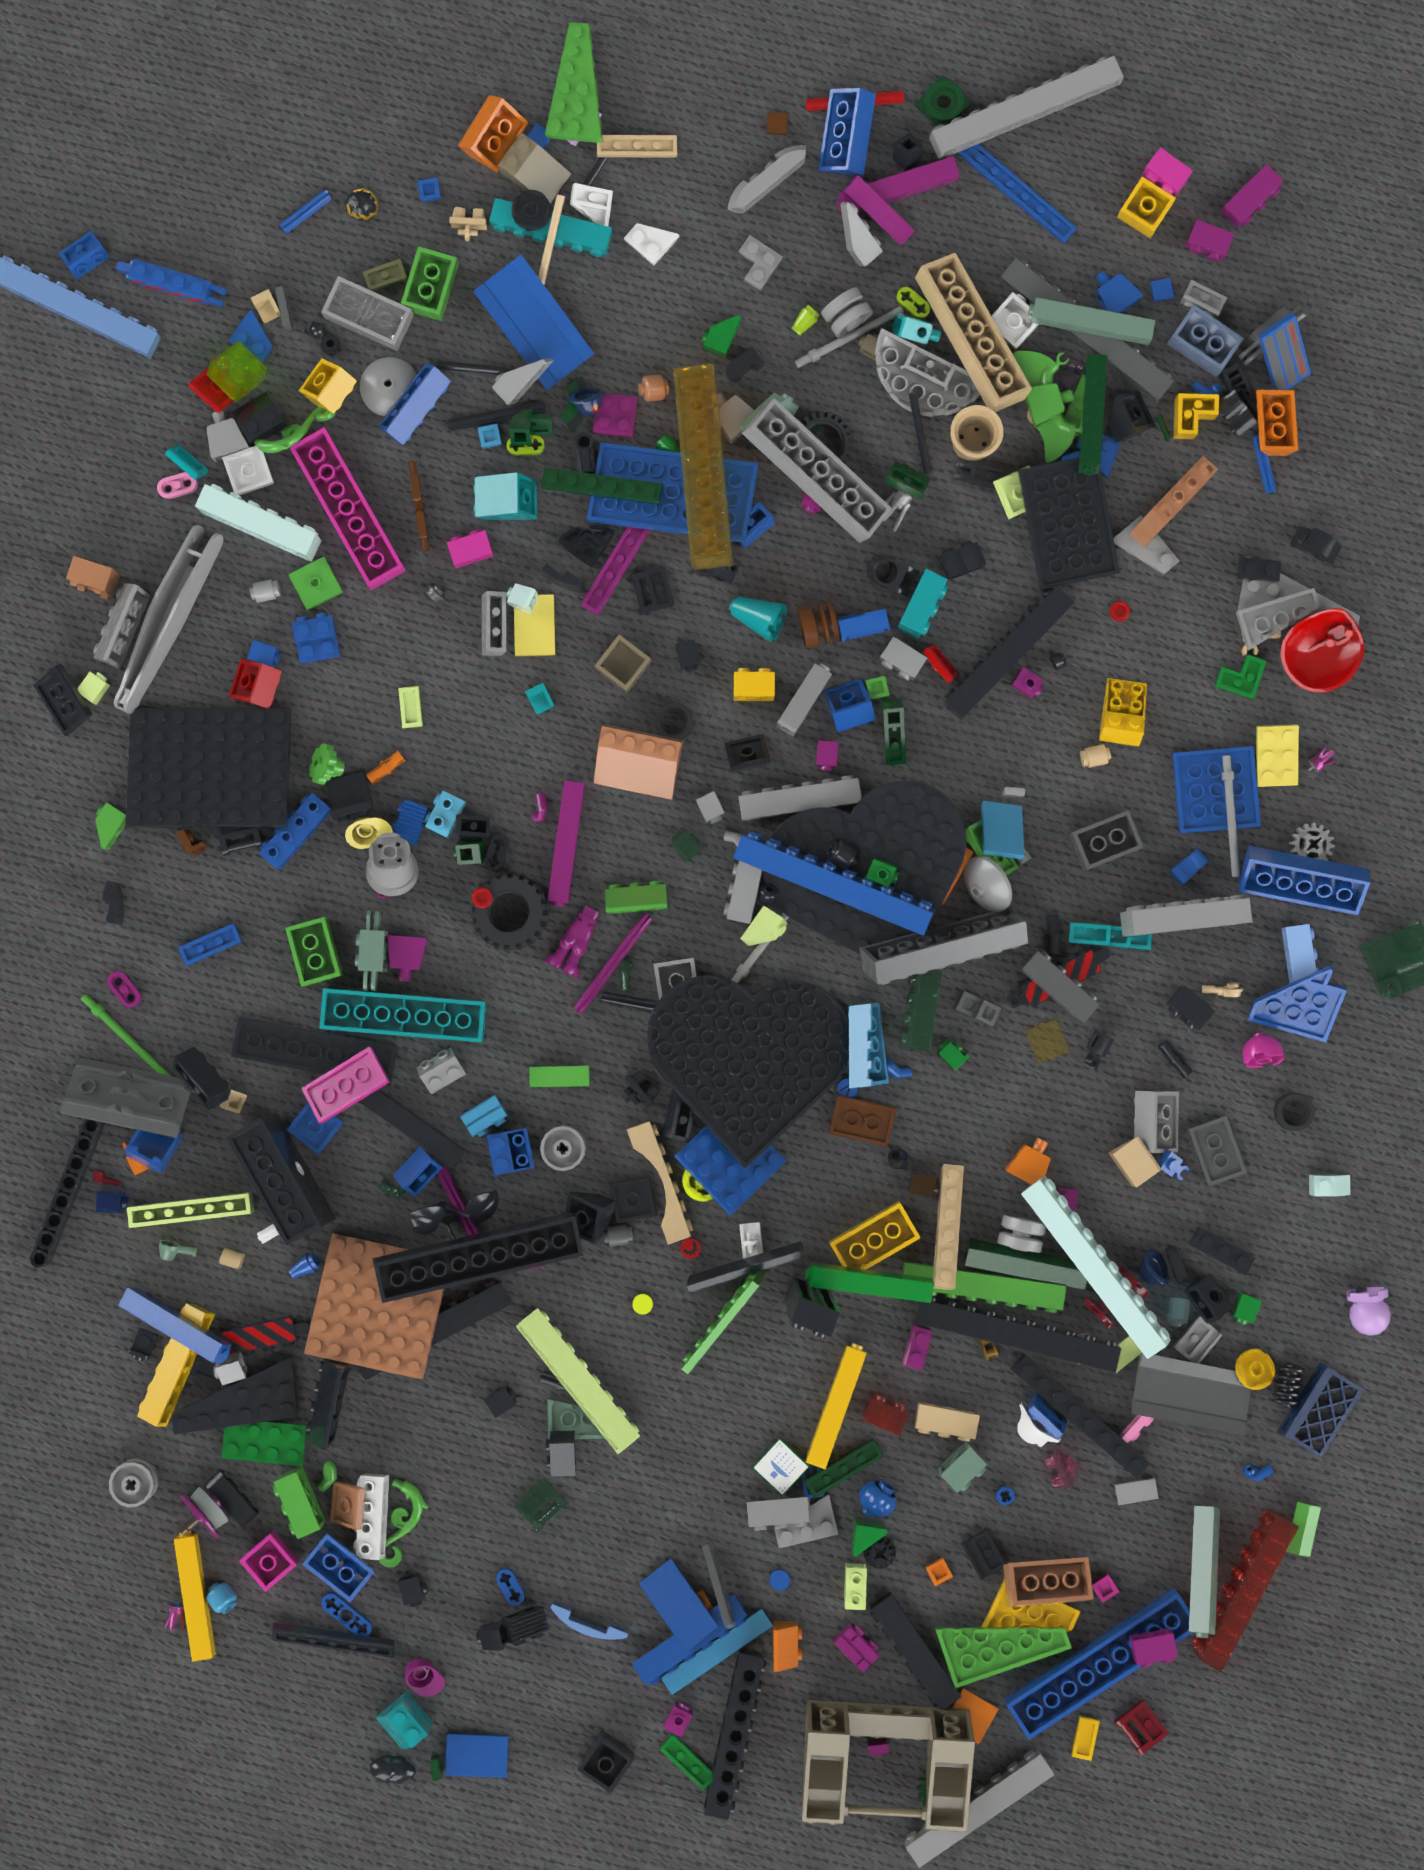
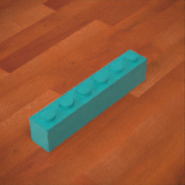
M495 198L489 220L493 230L504 233L505 230L513 232L514 236L521 238L524 235L530 236L536 242L547 240L553 212H551L549 223L544 228L537 231H526L521 229L512 217L513 202ZM561 215L554 246H569L571 250L576 252H582V250L589 251L595 257L607 256L613 233L612 227Z

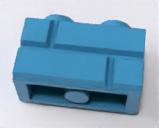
M497 1095L490 1097L460 1115L471 1136L473 1137L477 1134L478 1138L488 1133L487 1128L494 1124L497 1127L506 1122L505 1117L508 1116Z

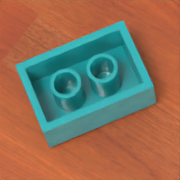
M926 569L897 629L918 640L921 635L925 636L931 625L928 619L929 617L934 618L940 606L937 601L938 599H943L949 587L945 585L948 579Z

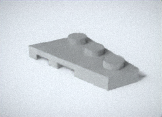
M1139 516L1113 538L1114 545L1164 575L1179 562V559L1158 535L1144 548L1130 535L1143 519L1142 516Z
M829 1494L810 1505L812 1522H807L806 1527H795V1523L787 1524V1528L775 1529L774 1527L779 1548L838 1535Z

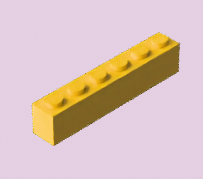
M186 1303L180 1314L206 1330H209L215 1316L214 1313L196 1304ZM170 1339L169 1344L164 1349L162 1360L156 1367V1374L148 1385L146 1397L139 1406L137 1417L156 1427L167 1426L193 1367L196 1355H198L197 1353L176 1340Z

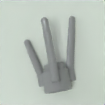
M898 490L897 493L893 492L885 500L887 504L891 502L893 506L883 521H886L895 509H902L893 532L897 531L906 511L910 507L909 502L912 500L909 494Z

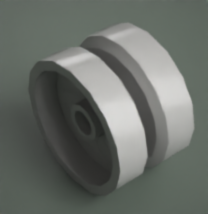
M856 287L836 297L821 312L827 323L834 322L831 330L838 338L863 324L873 313L868 303H861L863 295Z
M562 1125L554 1127L545 1134L541 1141L540 1151L543 1160L548 1166L555 1170L566 1171L573 1169L582 1161L586 1152V1143L580 1131L572 1126ZM561 1144L567 1146L568 1149L566 1151H561Z
M1003 1215L1001 1225L1004 1228L1013 1230V1232H999L997 1243L1020 1251L1041 1253L1043 1242L1031 1236L1045 1235L1047 1227L1044 1223Z
M141 1458L129 1459L119 1465L111 1474L109 1491L113 1499L120 1505L137 1507L149 1500L157 1491L159 1474L155 1466L148 1460Z

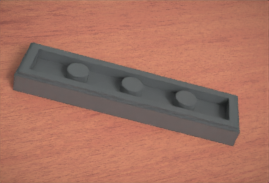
M709 1544L702 1546L724 1627L728 1629L736 1627L714 1547Z

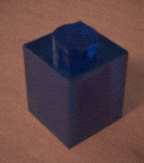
M97 1192L96 1212L120 1214L124 1212V1209H127L128 1197H125V1192Z

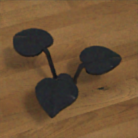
M494 1190L473 1196L466 1205L468 1214L458 1210L455 1206L451 1208L447 1202L441 1201L436 1205L408 1212V1215L417 1233L421 1235L430 1234L437 1230L439 1223H444L453 1240L456 1238L449 1224L454 1221L455 1213L466 1218L472 1217L476 1223L484 1222L492 1217L497 1209L498 1192Z

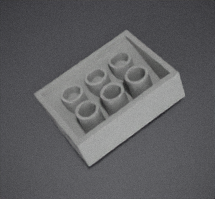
M124 583L123 587L119 588L116 595L117 602L109 611L108 616L110 619L107 625L105 624L102 628L100 643H97L93 650V654H95L93 658L118 669L121 668L150 598V595L138 585Z

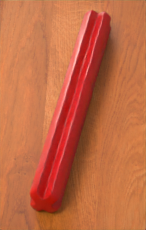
M903 91L875 93L874 106L904 102ZM829 97L807 99L806 110H827Z

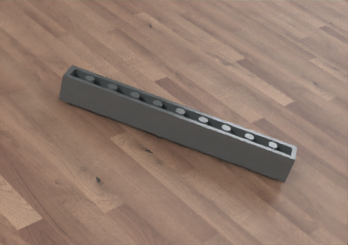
M1015 258L1000 277L999 282L1016 295L1020 294L1023 296L1028 305L1030 303L1033 304L1036 297L1077 305L1073 298L1064 296L1056 285H1050L1046 282L1042 274L1033 272L1030 266L1023 260L1019 261ZM1059 328L1091 354L1108 355L1107 366L1156 404L1174 382L1168 372L1158 369L1154 361L1149 358L1145 359L1140 355V351L1136 347L1127 345L1124 340Z

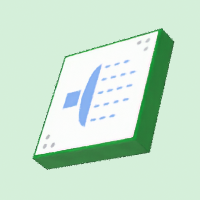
M780 1437L754 1465L753 1469L783 1496L810 1465Z

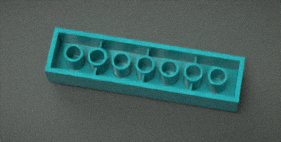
M323 988L319 1029L484 1042L487 1002Z

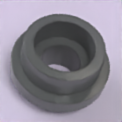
M430 584L428 586L429 589L426 593L432 600L438 603L445 598L443 595L444 590L439 585Z

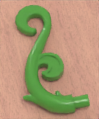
M317 407L301 426L292 424L284 428L281 433L284 439L267 441L258 438L255 440V445L260 451L265 453H276L288 449L307 433L315 417L317 421H326L335 416L336 411L333 414L321 407Z
M395 1478L392 1486L401 1489V1492L405 1493L407 1500L410 1497L413 1511L407 1521L402 1519L403 1516L409 1515L406 1508L398 1507L392 1512L391 1521L394 1526L400 1529L386 1539V1547L410 1532L418 1523L423 1508L428 1509L418 1488L407 1480L401 1481ZM397 1545L392 1546L395 1551V1555L392 1558L385 1556L379 1560L383 1566L395 1567L401 1562L402 1552Z

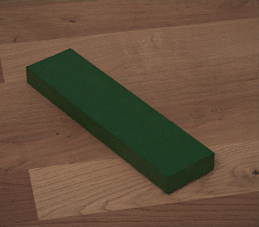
M872 1438L827 1465L826 1469L822 1468L803 1481L815 1499L884 1456Z

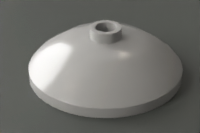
M395 357L378 359L371 363L362 374L360 380L361 397L372 412L386 417L417 374L413 367L402 359ZM391 381L392 384L391 386L386 387L385 382Z
M975 856L968 860L964 868V883L972 899L986 910L992 912L1005 910L1011 903L1012 889L1004 871L997 863L984 856Z

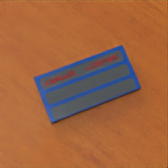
M1291 312L1258 335L1273 390H1288L1311 374L1299 325L1294 313Z

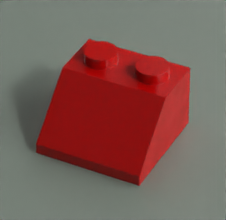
M240 659L228 697L268 709L274 701V694L280 682L282 671L262 663Z

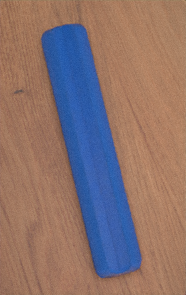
M327 190L320 192L281 222L280 227L285 233H289L332 199L331 195Z
M1258 434L1252 438L1265 492L1272 493L1276 491V485L1269 457L1260 451Z

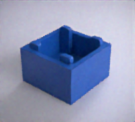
M136 1130L125 1148L126 1156L163 1174L182 1141V1133L179 1132L178 1138Z

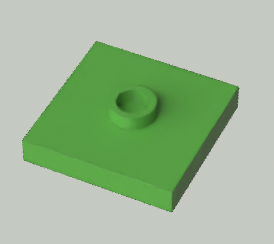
M324 556L288 574L307 611L343 593Z

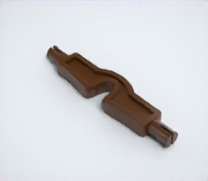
M410 461L408 464L413 501L416 508L415 515L422 552L430 551L417 461Z

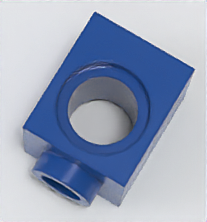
M253 640L247 659L274 667V665H278L281 654H279V649Z

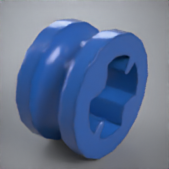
M1001 1486L997 1489L996 1499L1001 1505H1010L1014 1501V1492L1010 1487ZM1004 1490L1009 1491V1500L1002 1501L1000 1493L1002 1491L1005 1493Z

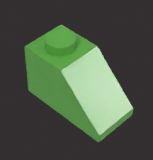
M106 802L105 805H101L97 810L96 815L98 816L95 820L100 845L103 849L109 851L125 827L126 814Z

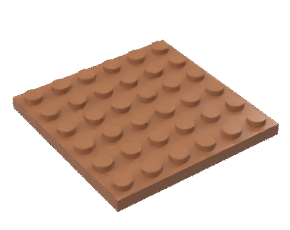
M332 1233L304 1354L423 1379L444 1289L382 1303L372 1258L409 1249Z

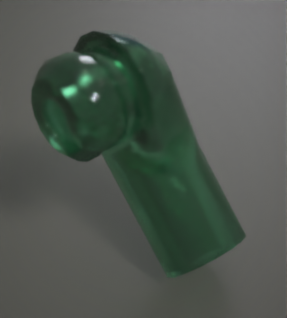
M630 959L622 960L619 963L621 990L630 989L629 970L633 969V962Z
M385 1179L377 1186L385 1194L393 1198L401 1199L407 1192L400 1185L395 1189Z

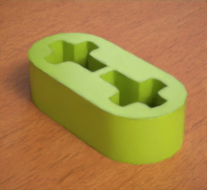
M903 287L898 291L896 298L898 304L913 317L922 320L929 315L930 306L928 302L909 287ZM909 293V299L912 301V303L907 299L905 301H902L901 294ZM914 304H916L918 307L924 306V311L926 313L924 314L921 312L920 314H918L917 307L914 306Z
M533 435L531 444H534V441L537 440L538 444H541L538 450L525 445V447H519L518 451H514L513 448H510L512 445L509 439L507 450L513 456L539 455L544 451L545 443L540 436Z

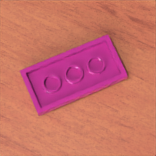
M369 1046L301 1089L318 1122L322 1124L390 1083L373 1048Z

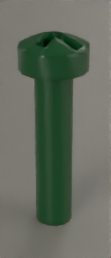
M1159 415V417L1155 418V422L1158 421L1166 441L1171 438L1162 420L1164 417Z

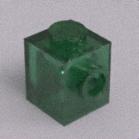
M679 831L671 838L673 842L670 845L685 863L702 851L697 845L699 840L692 832L688 834L685 831L682 834Z

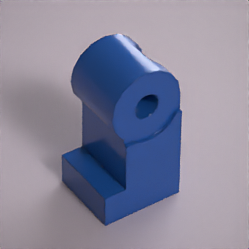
M1197 848L1168 872L1182 885L1209 860Z

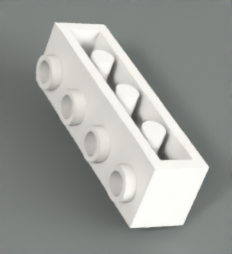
M365 1473L360 1475L357 1481V1486L365 1488L362 1525L361 1529L355 1530L357 1532V1540L354 1541L353 1551L360 1559L380 1560L385 1557L389 1475Z

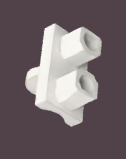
M760 1222L739 1224L743 1259L764 1253Z

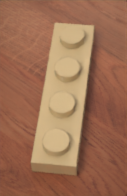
M602 135L603 143H596L597 157H677V135Z

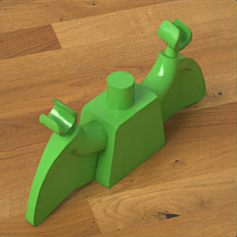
M1016 351L1013 353V356L1032 388L1025 398L1034 429L1037 428L1043 438L1045 462L1049 464L1067 451L1074 439L1075 432H1080L1081 434V425L1076 426L1075 423L1068 422L1063 416L1065 412L1063 404L1074 401L1071 389L1059 392L1058 385L1053 384V375L1059 370L1060 365L1068 364L1070 358L1065 362H1061L1060 357L1065 354L1062 352L1058 354L1057 360L1054 362L1046 355L1038 352Z

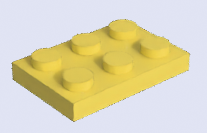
M1299 725L1256 726L1257 787L1298 785Z

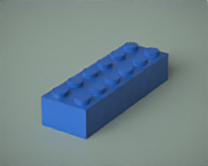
M1248 846L1240 870V877H1238L1239 892L1359 915L1370 885L1369 870L1366 868L1254 846Z

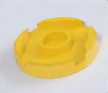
M1249 1349L1241 1353L1236 1360V1375L1245 1387L1252 1390H1261L1272 1383L1271 1381L1275 1376V1366L1267 1353L1265 1354L1259 1349Z

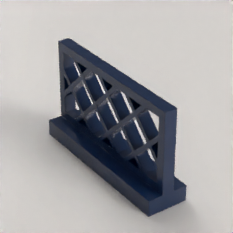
M1320 1362L1298 1397V1404L1293 1405L1294 1407L1288 1413L1278 1432L1322 1458L1364 1389ZM1334 1375L1338 1379L1339 1386L1329 1388L1328 1381ZM1353 1387L1356 1389L1352 1397L1345 1398L1344 1388ZM1340 1390L1341 1400L1332 1402L1330 1392ZM1326 1393L1328 1403L1318 1405V1397ZM1343 1403V1413L1335 1416L1333 1406ZM1329 1407L1331 1417L1321 1419L1319 1409ZM1316 1410L1317 1420L1308 1423V1413ZM1332 1421L1333 1429L1331 1432L1324 1433L1322 1423ZM1318 1424L1320 1434L1311 1436L1309 1427ZM1305 1428L1306 1438L1297 1439L1294 1437L1299 1429ZM1321 1438L1323 1445L1319 1451L1313 1449L1312 1440Z

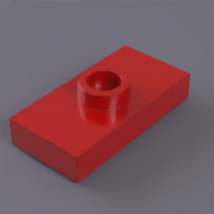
M935 644L923 651V654L932 663V668L937 673H940L947 683L959 676V673Z

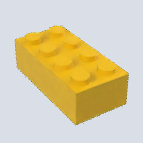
M898 1201L830 1240L829 1243L842 1266L868 1269L920 1239V1236Z

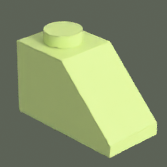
M763 906L740 939L748 946L774 941L783 935L788 923L781 916Z

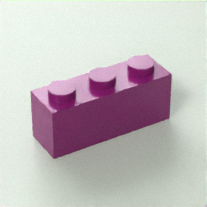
M1266 164L1223 207L1221 213L1237 229L1242 224L1246 226L1253 219L1252 214L1256 210L1260 212L1268 204L1266 200L1270 196L1274 198L1282 190L1280 186L1283 180Z

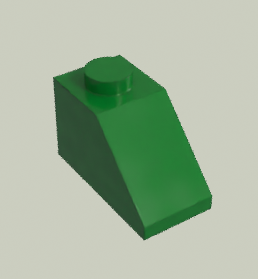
M737 315L711 326L709 332L705 331L701 342L704 343V350L726 358L741 323V317Z

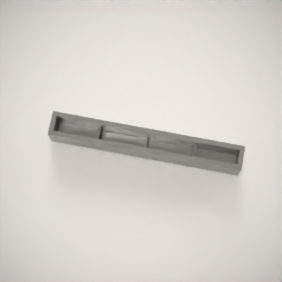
M1039 1749L1027 1752L1022 1761L1011 1763L1007 1767L1006 1772L994 1775L990 1779L991 1782L986 1786L980 1785L974 1789V1794L970 1796L967 1831H934L926 1829L924 1824L923 1829L919 1832L913 1831L907 1835L906 1841H904L905 1848L918 1867H922L1054 1776L1053 1770Z

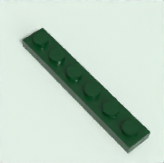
M544 467L541 488L660 505L663 484Z

